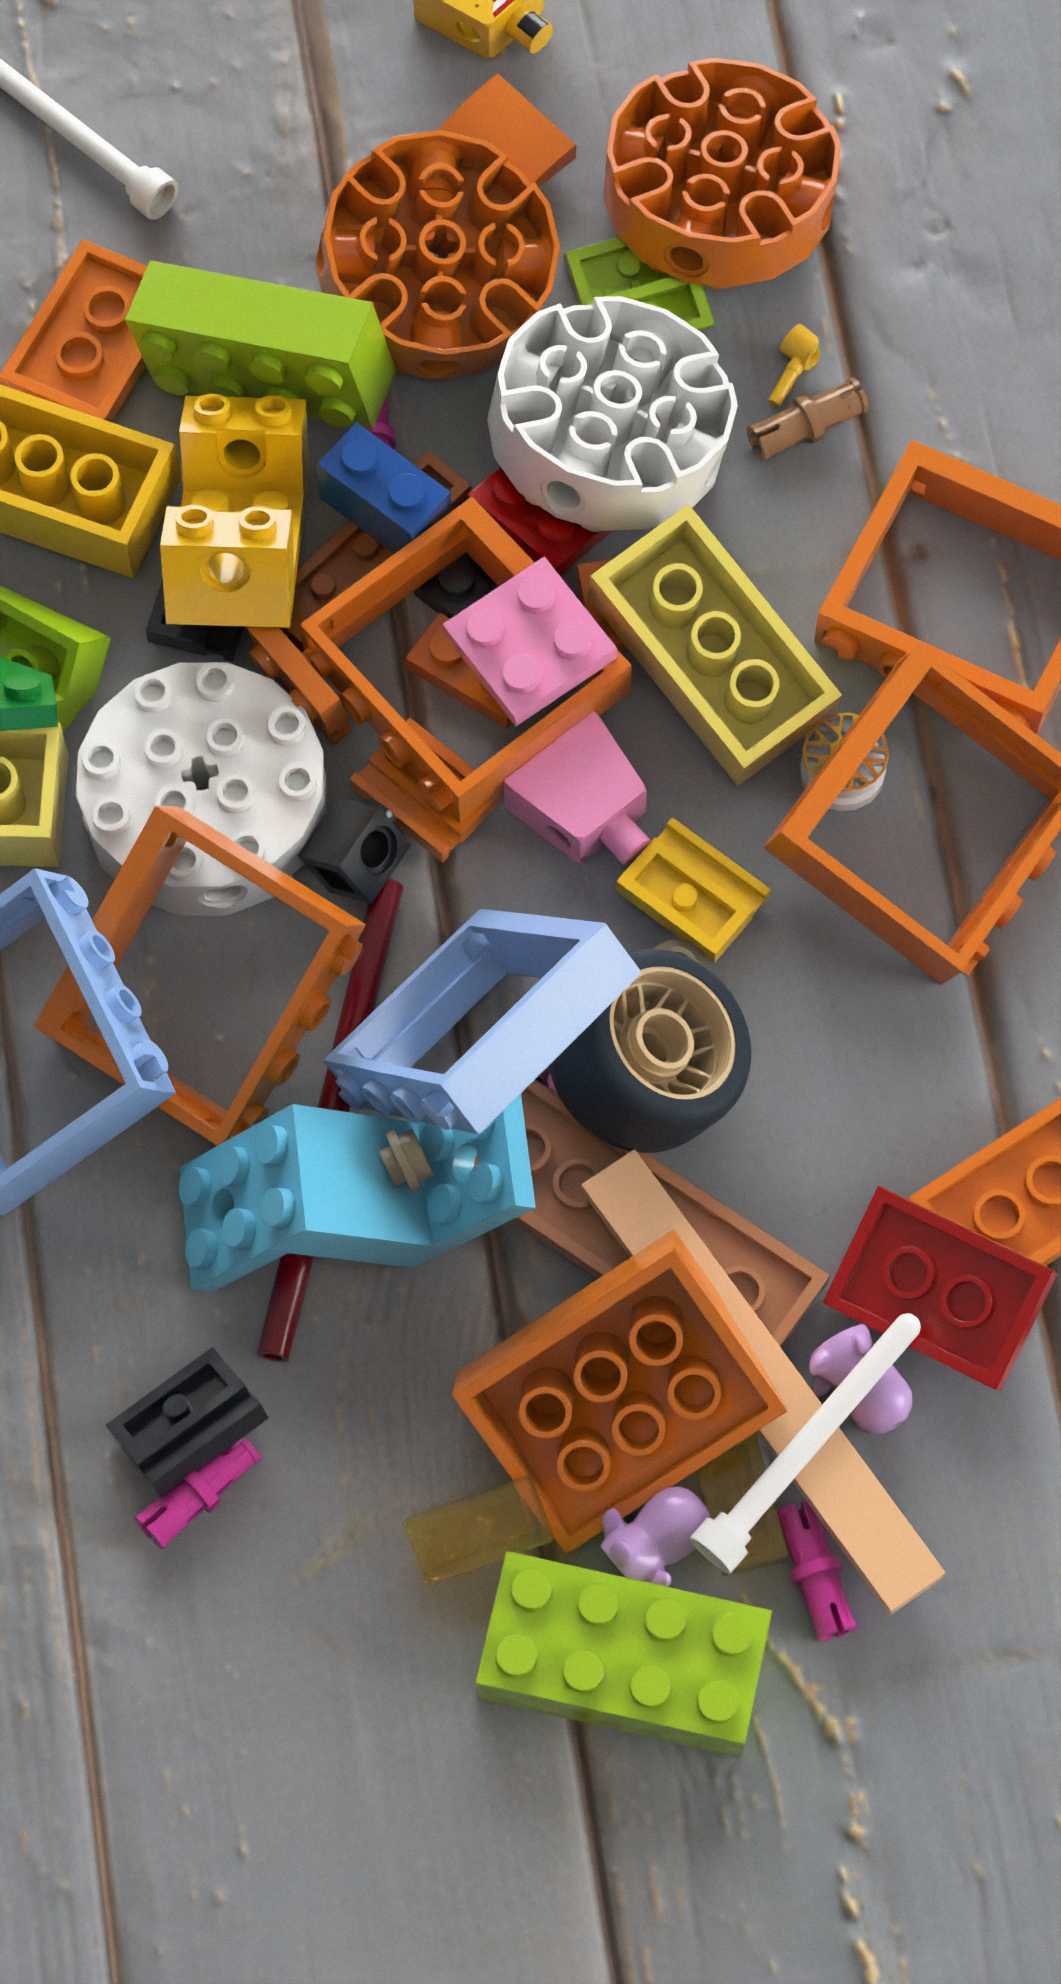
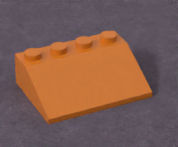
M674 1229L457 1371L452 1397L566 1554L603 1531L602 1518L608 1509H616L621 1517L624 1518L647 1503L656 1493L667 1487H672L788 1412L786 1404L714 1285Z

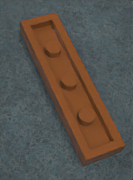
M429 449L412 463L451 492V511L471 492V485ZM349 521L297 569L290 628L280 629L294 646L303 652L300 624L394 554Z

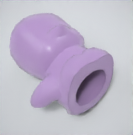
M865 1324L848 1328L836 1334L811 1354L809 1372L812 1375H816L813 1381V1392L817 1397L824 1396L834 1387H838L873 1347L870 1332ZM892 1364L849 1415L852 1421L864 1432L870 1434L886 1433L907 1419L913 1406V1393L907 1382Z
M680 1486L667 1487L656 1493L644 1505L634 1521L629 1524L624 1522L616 1509H608L602 1518L605 1540L600 1546L626 1578L668 1587L671 1584L672 1577L665 1571L664 1567L675 1564L697 1550L689 1538L707 1517L710 1518V1513L702 1501L689 1489Z

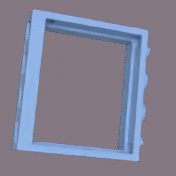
M36 868L0 894V951L46 918L126 1084L9 1168L6 1167L0 1154L1 1216H5L176 1094L166 1073L168 1071L167 1059L161 1049L150 1040L140 1020L142 1014L141 1006L135 995L123 985L113 964L115 960L114 951L107 939L96 930L86 909L88 907V898L84 890L69 876Z
M479 909L323 1061L337 1078L335 1082L341 1088L338 1095L354 1109H369L377 1111L386 1117L391 1114L407 1118L414 1123L421 1121L438 1125L444 1130L452 1128L479 1135L642 972L606 923ZM507 973L542 978L445 1074L411 1068Z

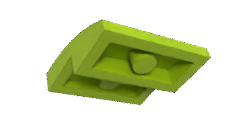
M619 237L571 250L564 254L563 260L580 305H592L594 297L622 296L667 309L698 331L712 328L715 325L702 284L682 282L666 273L652 270Z

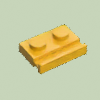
M673 817L666 824L664 831L657 838L654 837L616 881L615 890L679 939L689 941L700 948L706 958L713 964L749 924L761 905L764 906L767 903L771 893V889Z

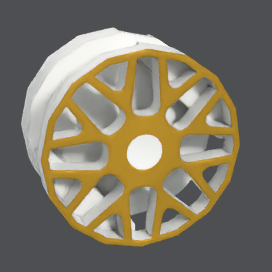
M849 712L831 714L817 721L809 730L803 745L799 768L801 783L804 789L809 785L859 715ZM814 734L813 739L809 741V738ZM884 734L879 738L884 747L879 746L876 742L829 809L836 811L857 810L871 803L881 791L889 760L888 742Z

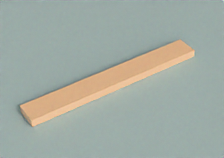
M634 1149L581 1184V1191L629 1257H632L674 1229L714 1285L788 1408V1412L757 1431L759 1437L776 1459L822 1406V1403ZM838 1427L792 1482L890 1616L943 1579L946 1572Z

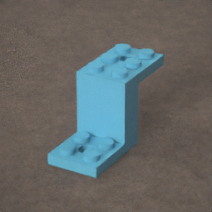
M521 1094L479 1135L452 1128L444 1130L438 1125L421 1121L414 1123L291 1104L179 1167V1196L183 1203L186 1233L185 1259L189 1265L191 1290L213 1292L287 1253L414 1268L536 1208ZM413 1128L434 1173L433 1177L420 1182L422 1189L414 1193L407 1182L398 1186L394 1185L379 1150L390 1146L385 1133L395 1129L397 1134ZM478 1155V1164L474 1166L475 1158Z

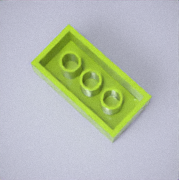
M150 260L125 318L126 324L155 386L173 395L182 396L187 393L201 396L220 394L225 397L252 398L277 395L287 399H306L307 417L322 419L326 423L339 428H349L357 422L363 427L373 429L396 373V367L373 303L369 301Z
M506 1551L476 1678L477 1698L741 1758L772 1610Z

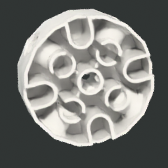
M622 296L594 297L592 305H573L565 309L559 303L536 312L508 339L497 373L487 418L493 455L517 491L528 502L540 506L556 518L580 524L583 528L594 532L650 529L666 521L687 504L693 508L714 486L738 407L733 383L728 382L727 375L717 363L719 353L707 337L667 309Z
M228 662L177 663L130 682L97 712L78 750L76 798L83 814L82 819L101 868L115 880L154 807L179 806L293 878V874L304 864L297 855L327 813V775L324 769V752L306 710L302 706L296 707L291 702L293 698L271 678ZM203 787H209L208 789H205V790H197V789H200V788H203ZM187 841L154 899L152 906L178 916H227L272 899L274 896Z

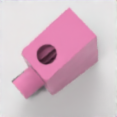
M595 711L588 714L504 780V806L509 812L575 862L583 863L606 846L625 867H628L651 842V839L635 824L646 812L647 790L645 785Z

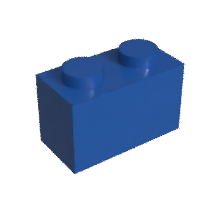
M357 422L317 463L319 498L393 554L451 512V492Z

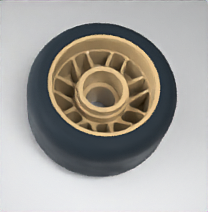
M638 949L628 951L627 953L642 973L549 1065L553 1084L563 1104L576 1121L588 1132L607 1144L623 1150L632 1151L635 1149L637 1152L657 1153L671 1150L691 1141L724 1117L736 1104L746 1086L750 1072L751 1040L748 1026L738 1003L728 988L709 969L697 961L676 952L661 949Z

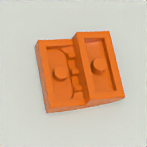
M498 73L475 91L437 129L487 141L508 155L507 162L521 170L530 184L535 182L538 187L576 159V144Z

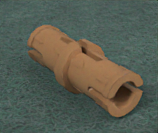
M851 377L844 383L812 398L802 395L792 400L791 408L757 424L749 425L747 427V436L752 449L758 446L761 447L760 450L756 451L757 457L761 461H766L771 456L805 440H808L809 443L817 442L824 438L823 435L826 430L853 417L867 413L869 411V403L865 391L862 389L857 393L854 392L855 389L860 387L858 380Z

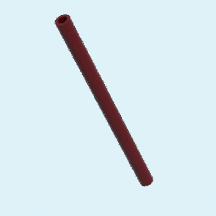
M388 879L373 903H368L363 921L366 926L358 941L362 944V950L351 969L331 1052L374 1011L404 886L396 880ZM327 1067L317 1108L349 1112L350 1105L338 1095L341 1088L335 1082L337 1078ZM287 1253L280 1257L259 1341L258 1356L276 1362L289 1361L314 1256Z

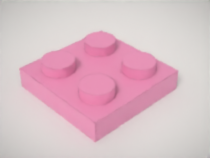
M545 556L442 624L444 635L515 726H518L618 658L617 647Z

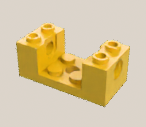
M220 394L185 396L179 429L183 481L181 507H166L160 543L166 624L290 628L309 481L306 399H287L277 395L262 398L225 397Z

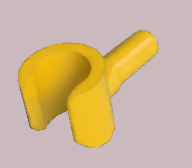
M797 324L793 327L780 345V351L790 358L791 361L785 367L782 376L767 400L775 408L781 407L802 371H808L814 367L820 357L818 337L802 324Z

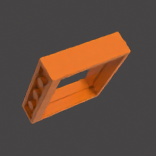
M911 439L818 612L814 641L837 650L838 658L845 660L857 659L877 668L885 678L897 662L919 643L1038 735L1061 690V638L1034 691L847 608L908 493L1061 560L1060 504Z
M470 497L300 624L303 652L301 654L324 680L328 678L341 692L339 698L347 713L358 724H363L367 721L380 735L378 741L387 757L400 768L406 764L420 779L418 786L428 802L438 811L447 808L459 823L503 791L504 780L588 714L595 711L600 716L631 692L632 665L617 650L618 658L587 678L586 680L589 683L463 780L460 781L338 647L465 552L498 586H501L535 563L473 497Z
M917 643L897 662L763 848L941 985L959 973L968 977L977 963L984 959L990 950V946L983 941L993 926L996 925L1000 929L1003 928L1022 905L1024 899L1017 892L1025 880L1029 877L1035 881L1050 865L1057 853L1050 845L1061 830V753L925 647ZM912 693L1049 798L947 945L808 839V836Z
M155 806L92 920L96 930L107 939L114 951L115 960L113 964L115 968L120 963L187 841L329 930L228 1111L166 1072L176 1094L159 1105L158 1108L218 1146L268 1117L269 1109L264 1107L275 1085L278 1087L282 1086L296 1069L300 1054L295 1052L306 1030L309 1032L315 1030L326 1016L331 1005V999L326 995L338 974L340 976L346 975L357 961L362 950V944L357 940L366 924L179 806ZM67 965L34 1027L125 1085L126 1083L100 1029L88 1021L91 1011L69 965Z

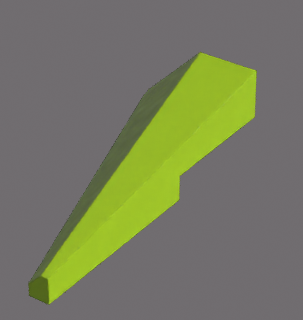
M0 586V657L52 675L57 704V720L61 725L62 732H64L97 693L111 637Z

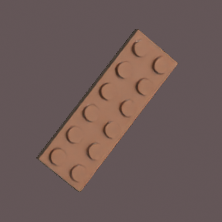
M535 1079L521 1093L536 1208L511 1221L598 1279L630 1257L582 1193L581 1184L631 1151L609 1145L592 1135L570 1114L557 1093ZM637 1152L782 1349L828 1284L830 1275L647 1153ZM478 1155L475 1158L474 1166L478 1164Z

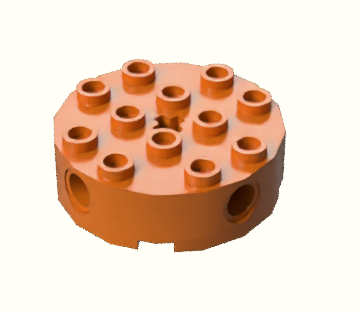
M710 58L688 62V70L670 73L661 79L658 74H655L636 85L612 116L606 152L603 199L614 232L652 270L666 273L682 282L703 284L710 288L721 290L772 280L806 260L830 228L841 154V143L834 125H829L827 118L816 108L817 99L800 82L760 63Z
M444 130L394 136L372 149L369 156L355 163L331 195L323 222L315 262L321 293L373 303L394 361L396 372L434 381L475 375L483 372L502 360L508 339L536 312L544 309L552 292L560 244L551 205L535 182L530 184L521 170L507 162L508 155L485 140Z

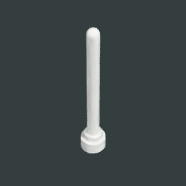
M0 59V88L126 186V194L130 196V204L148 219L156 220L172 207L179 193L177 181L158 167L137 166Z
M908 1313L900 1315L728 1515L720 1512L714 1520L707 1517L690 1536L689 1540L692 1545L710 1563L724 1573L731 1574L748 1554L745 1546L751 1540V1536L748 1533L917 1337L921 1325L916 1316Z

